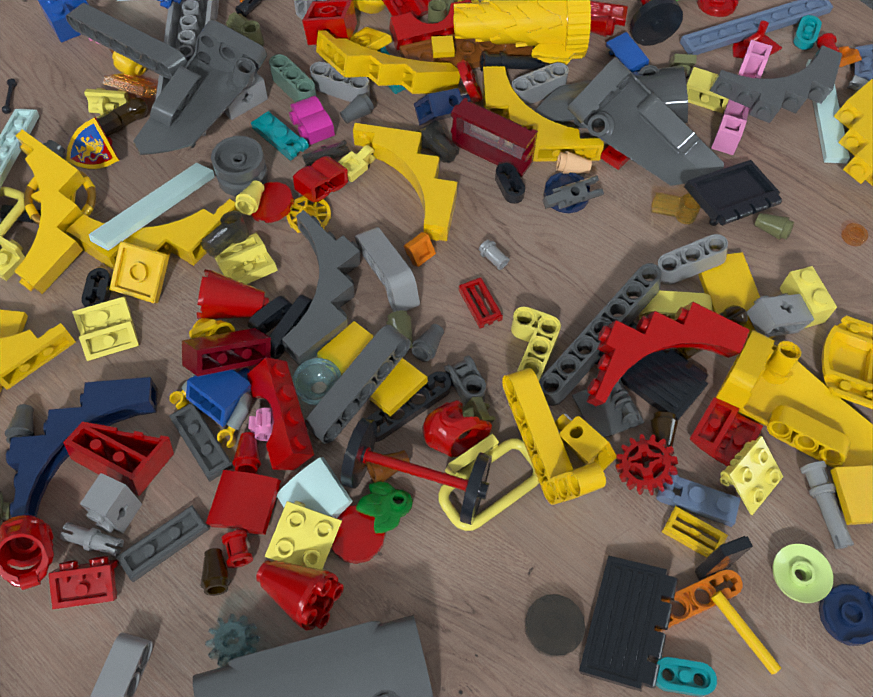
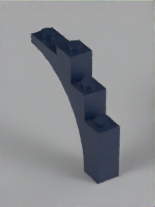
M152 378L85 382L84 393L80 394L81 407L49 409L48 419L44 421L43 425L45 435L11 438L10 448L6 451V461L17 472L14 476L15 497L10 504L11 516L32 515L37 517L40 502L49 482L61 464L69 457L63 442L82 422L111 426L135 416L156 413L158 388Z

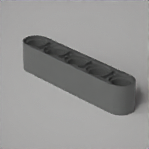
M392 325L382 327L308 415L305 421L306 427L324 444L332 442L405 356L411 346V341Z

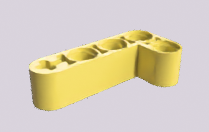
M525 306L515 310L511 326L512 334L519 339L529 342L517 371L531 368L535 372L538 381H540L558 340L561 324L556 317ZM543 330H549L552 333H546ZM538 350L543 352L544 354H537L534 351Z

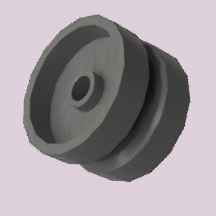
M233 136L222 140L212 150L211 161L219 186L225 193L236 197L252 181L256 180L262 184L267 183L268 171L261 145L256 140L247 136Z

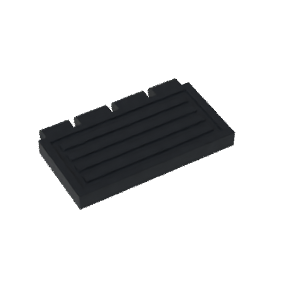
M752 160L688 180L684 186L711 220H717L722 226L782 203V198L779 196L781 192Z
M633 321L629 327L636 330L637 324ZM673 349L668 354L664 352L665 350L650 353L631 366L620 379L623 385L660 412L674 413L676 420L679 421L709 384L705 381L709 375L694 364L690 369L686 368L689 360Z
M608 555L579 668L580 674L642 692L643 686L655 688L660 665L650 662L649 658L655 660L662 659L666 634L655 631V629L668 630L673 605L663 602L662 599L674 601L678 579L668 576L667 569Z

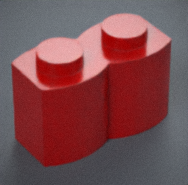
M329 156L321 157L312 166H306L293 175L294 190L313 203L319 202L327 197L330 192L338 191L348 183L347 168Z

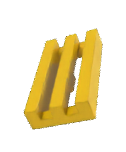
M677 506L672 510L662 530V533L706 558L720 545L724 544L728 537L724 532ZM676 517L698 528L706 534L714 537L718 540V542L716 543L715 541L702 535V533H700L699 531L684 525L683 523L675 520Z

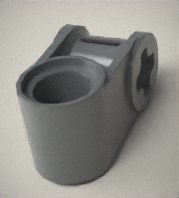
M469 355L465 356L463 361L452 366L449 364L444 366L445 373L451 378V385L457 391L464 405L472 397H482L483 402H485V380ZM470 390H477V391H479V392L473 394V393H470V392H468V391H470Z

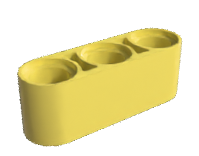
M659 290L656 296L641 311L639 319L657 311L674 320L678 309L691 302H695L713 311L712 299L710 295L705 293Z

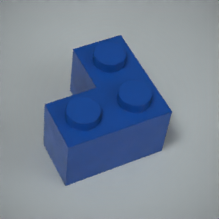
M38 0L47 21L61 43L81 35L69 25L66 15L82 3L88 4L87 0Z

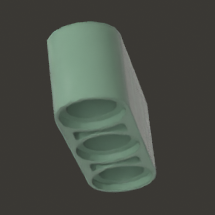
M276 54L269 59L272 80L295 103L316 96L314 82L287 56Z

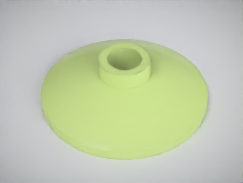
M791 544L785 546L776 554L772 571L776 584L784 594L801 603H815L829 594L833 586V571L822 553L805 544ZM795 571L802 574L803 580H799L796 577Z

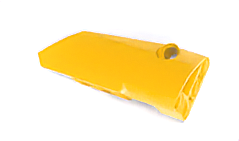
M752 330L745 341L741 354H738L716 398L740 408L739 413L766 426L769 434L776 439L819 461H825L826 465L832 468L873 465V424L840 397L831 395L829 388L798 362L801 350L796 344L790 341H782L776 346L774 345L775 340Z

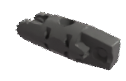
M598 176L589 177L553 189V194L546 196L542 200L545 209L554 206L562 209L604 195L603 189L587 192L586 186L598 182Z

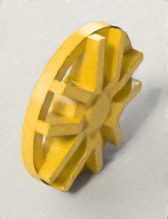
M304 196L295 199L294 205L292 204L290 207L291 211L286 216L290 227L296 230L297 233H300L296 225V215L304 210L310 216L316 217L324 229L331 219L330 206L324 199L313 203V205H309L310 200ZM305 201L304 206L298 204Z

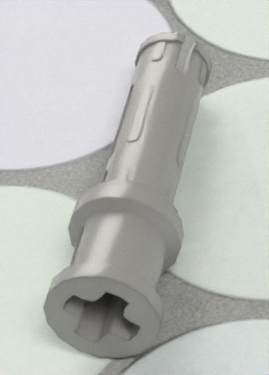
M825 461L807 464L801 467L800 471L807 478L811 488L809 490L810 496L817 500L835 549L847 548L848 545L853 546L854 542L851 539L833 494L836 489L835 485L830 483L825 471L827 466Z

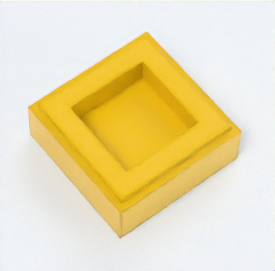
M453 36L431 37L433 58L455 56Z

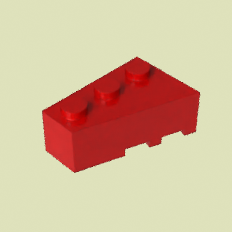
M82 422L63 442L71 460L98 475L102 473L126 484L132 493L137 496L142 494L174 455L170 438L160 435V438L151 437L139 431H134V433L118 431L116 427Z

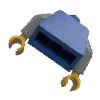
M243 368L236 372L232 369L202 376L192 374L181 387L183 390L171 393L169 400L173 405L176 404L175 408L178 410L187 406L190 401L222 427L227 424L228 428L218 433L217 440L221 444L224 437L230 435V440L226 446L232 448L236 444L234 432L242 426L252 401L250 395L251 384L247 377L250 370Z

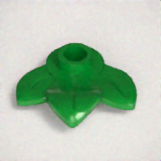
M380 481L369 484L371 494L362 497L356 505L358 512L375 517L374 532L384 533L393 530L399 525L401 517L411 511L413 500L407 491L395 489L391 484ZM395 500H402L403 503H401V504H396L394 501H395Z

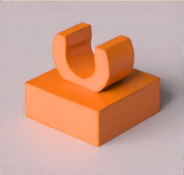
M421 232L403 246L412 264L417 267L436 254L429 235Z

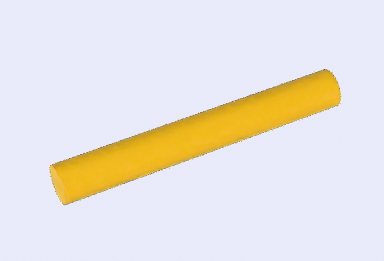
M717 591L710 598L771 675L777 673L781 666L722 592Z

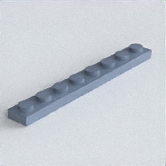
M797 0L684 35L680 43L687 54L699 55L745 40L757 32L761 21L769 23L765 32L768 33L800 23L801 18L806 15L819 17L828 14L833 9V5L829 0Z

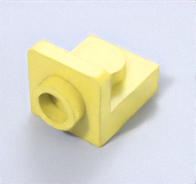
M0 236V245L2 247L0 249V278L7 281L15 273L14 271L22 263L25 256L22 253L23 248L20 244L12 239L8 241Z

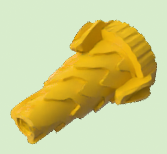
M483 0L479 3L454 4V33L456 39H475L476 42L491 41L498 45L516 44V47L535 46L531 52L532 58H537L550 64L560 62L567 65L572 59L584 58L587 53L591 24L590 0Z

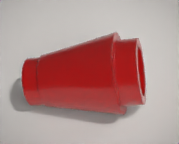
M611 16L591 17V33L603 37L613 35L615 18H611Z
M244 432L240 435L232 462L235 471L255 474L261 465L257 439L252 432Z

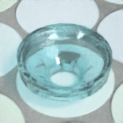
M309 359L303 362L293 375L296 394L302 401L317 405L341 377V373L338 367L327 359ZM316 382H323L327 385L326 390L322 393H314L311 388Z

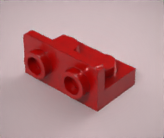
M101 556L89 559V563L78 565V560L59 563V568L48 573L52 610L116 600L114 568L118 566V559L108 560V556Z

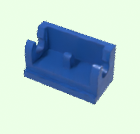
M627 32L606 42V47L610 49L608 53L611 56L615 55L631 72L640 71L644 66L649 65V59Z

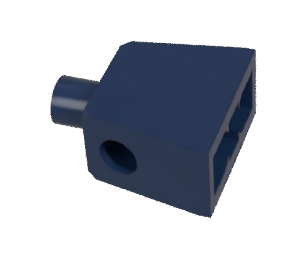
M458 88L426 95L414 103L419 126L450 118L454 106L459 105L464 98L471 102L470 96L467 93L460 94Z

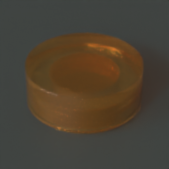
M857 223L848 224L841 233L844 242L851 246L863 245L869 236L867 230Z

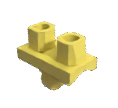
M96 88L84 91L88 100L89 113H99L102 115L125 104L129 100L127 90L118 89V91Z

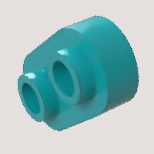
M806 15L801 18L793 39L794 44L799 49L807 50L813 48L822 26L821 20L813 15Z
M664 657L656 662V664L660 665L656 686L663 691L703 697L712 693L717 686L716 673L706 663L672 657ZM663 670H668L671 673V681L664 679L662 675ZM694 675L702 678V686L695 684Z

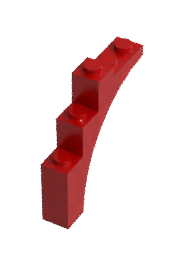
M695 302L680 307L675 314L674 320L657 311L643 316L638 322L636 330L616 320L608 326L605 325L599 333L598 340H600V344L597 349L606 354L601 357L597 368L600 371L597 378H593L587 389V393L590 394L587 402L594 406L604 404L613 387L624 373L650 353L669 348H695L711 351L730 358L741 354L750 330Z

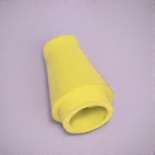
M252 181L246 189L236 196L235 206L239 212L250 215L258 210L260 199L265 189L261 182Z

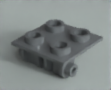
M621 379L613 387L606 402L598 406L587 402L590 395L587 393V390L572 395L584 420L604 438L644 423Z

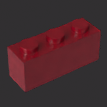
M256 328L182 340V366L194 375L202 376L257 365L265 357L270 358L271 337Z

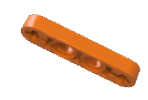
M722 570L677 591L674 600L679 601L683 605L684 614L683 616H675L671 613L668 629L717 606L711 598L708 604L699 603L694 596L696 589L705 590L709 597L716 593L715 587L723 583L724 580L726 582L731 581L733 586L730 589L720 590L726 599L730 600L739 594L743 588L741 577L732 570ZM662 599L663 602L670 603L669 600ZM658 628L655 629V631H658V632H663V631H665V630L658 629Z

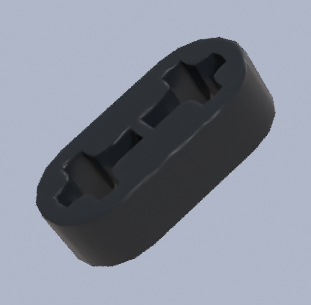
M509 163L499 164L495 171V181L503 197L509 203L516 204L521 202L525 195V185L516 168Z
M96 268L88 273L81 298L85 308L93 306L91 303L96 305L109 301L112 291L109 290L112 278L106 269Z
M278 296L250 318L248 327L250 329L256 328L264 334L268 333L278 325L292 306V303L285 296Z

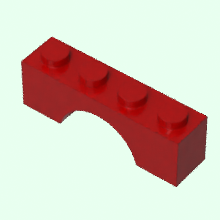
M471 0L451 3L447 17L434 24L421 22L412 13L390 17L389 29L396 51L400 50V46L429 40L433 36L455 34L454 4L472 3Z
M265 357L247 374V377L251 384L253 397L267 399L273 411V429L266 443L272 469L295 471L314 456V451L287 361Z

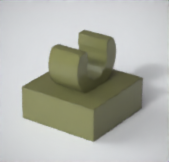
M674 54L670 59L669 67L683 65L685 77L688 78L691 74V68L696 64L697 55Z
M472 397L463 407L464 417H478L480 420H486L490 423L495 420L494 416H489L487 410L490 408V405L484 403L482 397Z

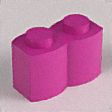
M316 96L290 104L291 112H289L291 122L293 125H298L300 137L306 139L310 145L335 136L333 123Z

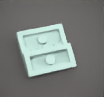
M324 457L318 458L284 485L277 494L283 507H285L287 501L292 503L299 501L304 503L308 509L336 519L353 502Z

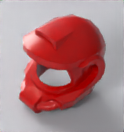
M455 400L450 403L446 402L429 413L423 423L422 433L430 448L453 458L462 455L490 436L492 424L486 420H480L478 417H464L463 404L459 400ZM468 430H471L467 436H465L462 439H459L461 434L465 433Z
M19 515L4 521L0 525V576L12 586L26 590L41 585V580L47 575L49 565L53 562L54 557L52 541L54 537L48 523L32 515ZM35 565V566H33V567H31V568H29V569H24V570H19V569H15V568L11 567V566L27 567V566Z

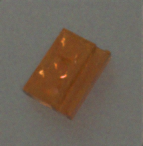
M124 73L111 74L110 76L104 75L105 85L146 98H151L152 95L157 93L158 83Z

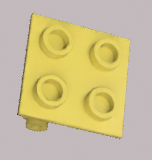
M759 436L756 441L746 442L744 448L735 455V459L730 461L731 466L728 465L720 473V482L725 486H730V484L735 486L750 515L756 512L783 478L762 436Z
M287 501L265 557L276 561L323 569L342 520L308 509L302 502L295 501L292 503Z

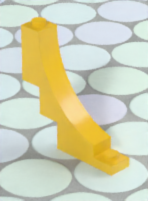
M318 31L316 52L345 78L369 77L378 86L402 85L412 94L436 93L458 88L460 74L458 68L451 63L427 62L396 57L363 47L348 39H335L327 31Z
M505 66L483 67L482 90L484 108L514 121L522 127H527L530 131L532 129L538 131L533 162L557 161L559 153H565L566 151L587 160L600 161L604 148L603 140L600 138L580 139L579 129L555 123L528 107L510 85Z
M354 123V145L362 147L369 145L374 149L373 156L376 159L395 168L411 183L424 209V233H427L431 240L447 241L457 198L458 182L438 179L439 157L421 154L422 133Z
M22 129L16 135V138L22 144L20 149L28 155L25 160L37 180L41 197V217L37 235L31 249L14 272L21 278L19 283L30 292L36 289L43 294L83 251L79 244L67 235L66 230L83 215L80 208L69 198L85 182V179L77 168Z
M228 199L216 210L214 215L202 209L191 216L169 224L141 228L123 241L168 255L173 253L194 266L233 227L241 216L235 206V202ZM83 214L66 232L79 244L83 251L114 270L120 243L107 251L91 242L88 234L105 223Z
M61 323L49 329L39 338L31 330L0 338V384L6 390L10 389L72 346L76 341Z

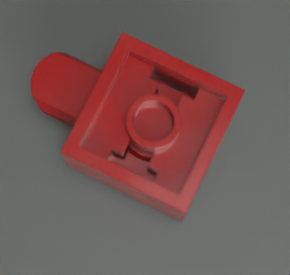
M353 0L312 1L302 20L308 45L317 46L318 31H327L335 39L350 40L357 25Z

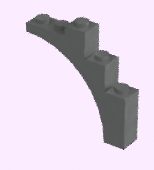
M822 45L810 61L809 66L798 73L774 79L750 78L721 69L710 91L751 108L749 115L770 124L781 108L796 114L807 98L822 104L834 88L842 53Z
M304 210L296 215L298 229L309 241L317 257L319 279L315 296L308 311L297 326L282 338L284 350L301 368L316 357L319 350L348 327V316L340 307L354 297V282L348 273L360 265V249L354 241L350 242L344 235L336 240L330 231L326 232L321 227L316 217L310 216Z

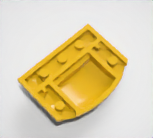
M846 315L841 319L842 323L833 326L825 339L822 349L823 377L831 395L873 409V324Z

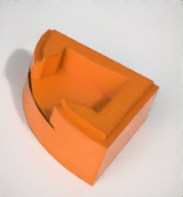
M849 46L839 47L840 53H842L839 67L862 60L858 49L849 48Z

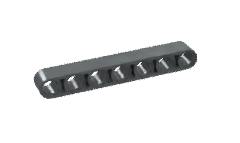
M82 3L66 15L67 22L75 31L167 79H171L181 65L185 67L187 64L185 56L179 50L86 3Z
M653 263L642 265L541 377L539 383L549 406L560 404L604 355V352L597 349L600 344L597 333L605 325L608 326L616 320L629 326L656 296L661 286L662 271L659 266ZM631 296H636V297H638V298L632 299V298H629V297H631ZM614 314H621L622 316H620V317H615V316H613V315H614ZM582 350H589V351H591V352L588 353V354H582V353H580ZM567 368L574 369L571 373L563 372ZM550 387L558 388L554 392L546 391V389Z

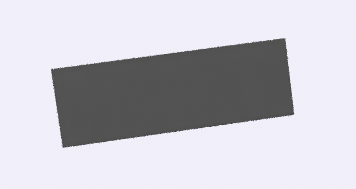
M193 403L169 415L209 482L222 475L223 470H230L234 467Z
M191 505L116 556L129 579L135 582L209 529L193 505Z

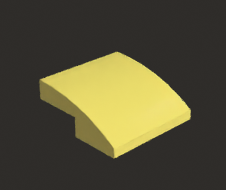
M257 233L212 252L223 275L245 284L278 271L275 262L268 254L263 241Z
M126 297L72 311L87 361L139 346Z

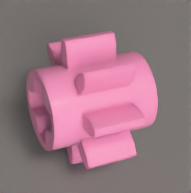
M260 408L256 410V416H249L248 429L255 434L257 440L268 441L273 429L272 408Z

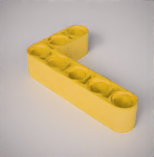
M526 368L504 375L502 386L546 500L551 505H555L605 487L606 477L599 464L593 462L573 470L535 372L531 368Z

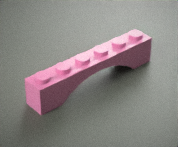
M751 40L738 75L761 79L772 46ZM730 99L728 100L711 149L734 155L742 137L750 108Z

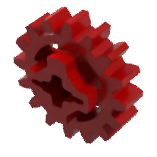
M640 434V441L637 442L631 437V445L629 447L623 444L621 446L624 454L616 455L620 463L615 466L617 472L621 473L619 475L621 482L627 481L626 485L629 490L636 486L639 495H642L644 489H648L650 496L654 494V488L664 492L663 484L666 482L672 485L673 480L670 475L678 474L677 468L674 467L678 464L677 456H672L674 448L672 446L666 448L667 443L664 438L656 442V437L653 434L649 440H646L645 436ZM650 449L656 450L659 453H654ZM649 461V467L644 468V462ZM639 475L644 480L637 479L634 476Z

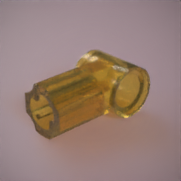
M655 192L651 213L676 217L680 223L689 225L695 222L701 207L689 193L679 197Z

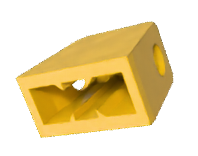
M562 414L556 420L555 424L561 431L560 437L562 441L586 465L594 462L599 464L604 471L616 459V454L610 443L580 416H576L572 420L567 414Z

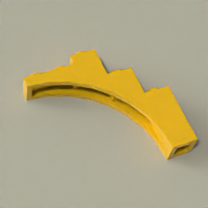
M871 79L844 103L834 117L849 129L838 143L855 156L843 170L860 184L866 180L873 186V79Z

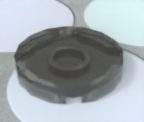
M559 594L545 595L536 599L529 607L524 620L525 634L530 643L539 653L549 657H564L570 654L582 642L585 633L584 616L579 607L571 599Z

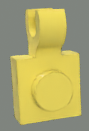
M369 145L364 146L357 154L352 151L338 161V163L347 168L348 180L351 183L368 170V165L375 160V157L372 155L374 149Z

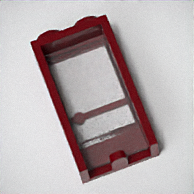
M464 98L459 105L454 106L451 113L453 123L450 131L452 133V144L497 166L502 163L512 164L519 176L523 177L533 163L538 131L535 129L530 131L527 127H522L514 121L475 103L468 102L467 98Z

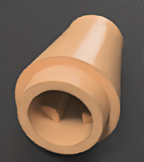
M568 151L565 153L560 152L557 158L556 170L563 172V174H569L570 172L589 174L592 161Z

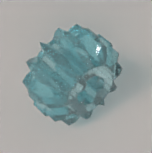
M230 614L228 623L222 618H218L217 623L220 626L218 630L209 628L208 632L214 638L207 640L205 645L208 648H213L208 656L212 660L218 658L217 665L219 667H224L229 661L245 656L247 653L253 654L257 652L251 646V644L260 641V637L253 634L257 627L254 623L248 624L246 616H241L237 621L235 614ZM237 637L239 640L236 645H229L227 643L229 638L235 639Z

